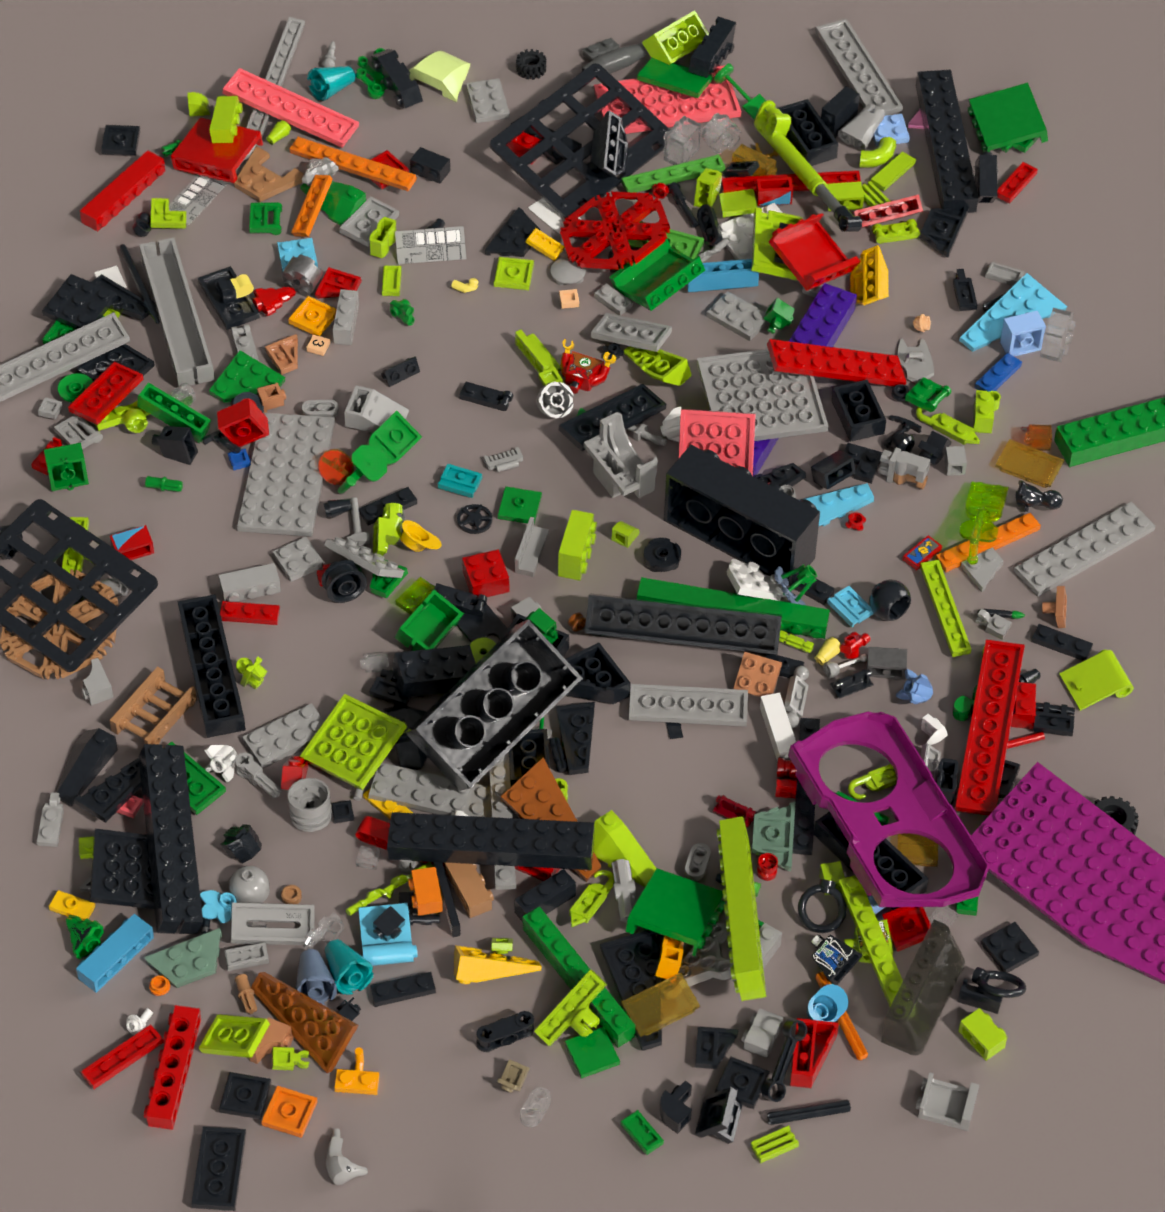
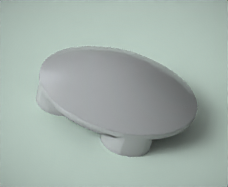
M568 257L558 259L551 266V275L558 285L582 283L586 274V268L578 267L576 261L571 263Z

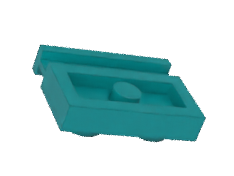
M447 464L441 480L438 482V488L473 498L482 480V473Z

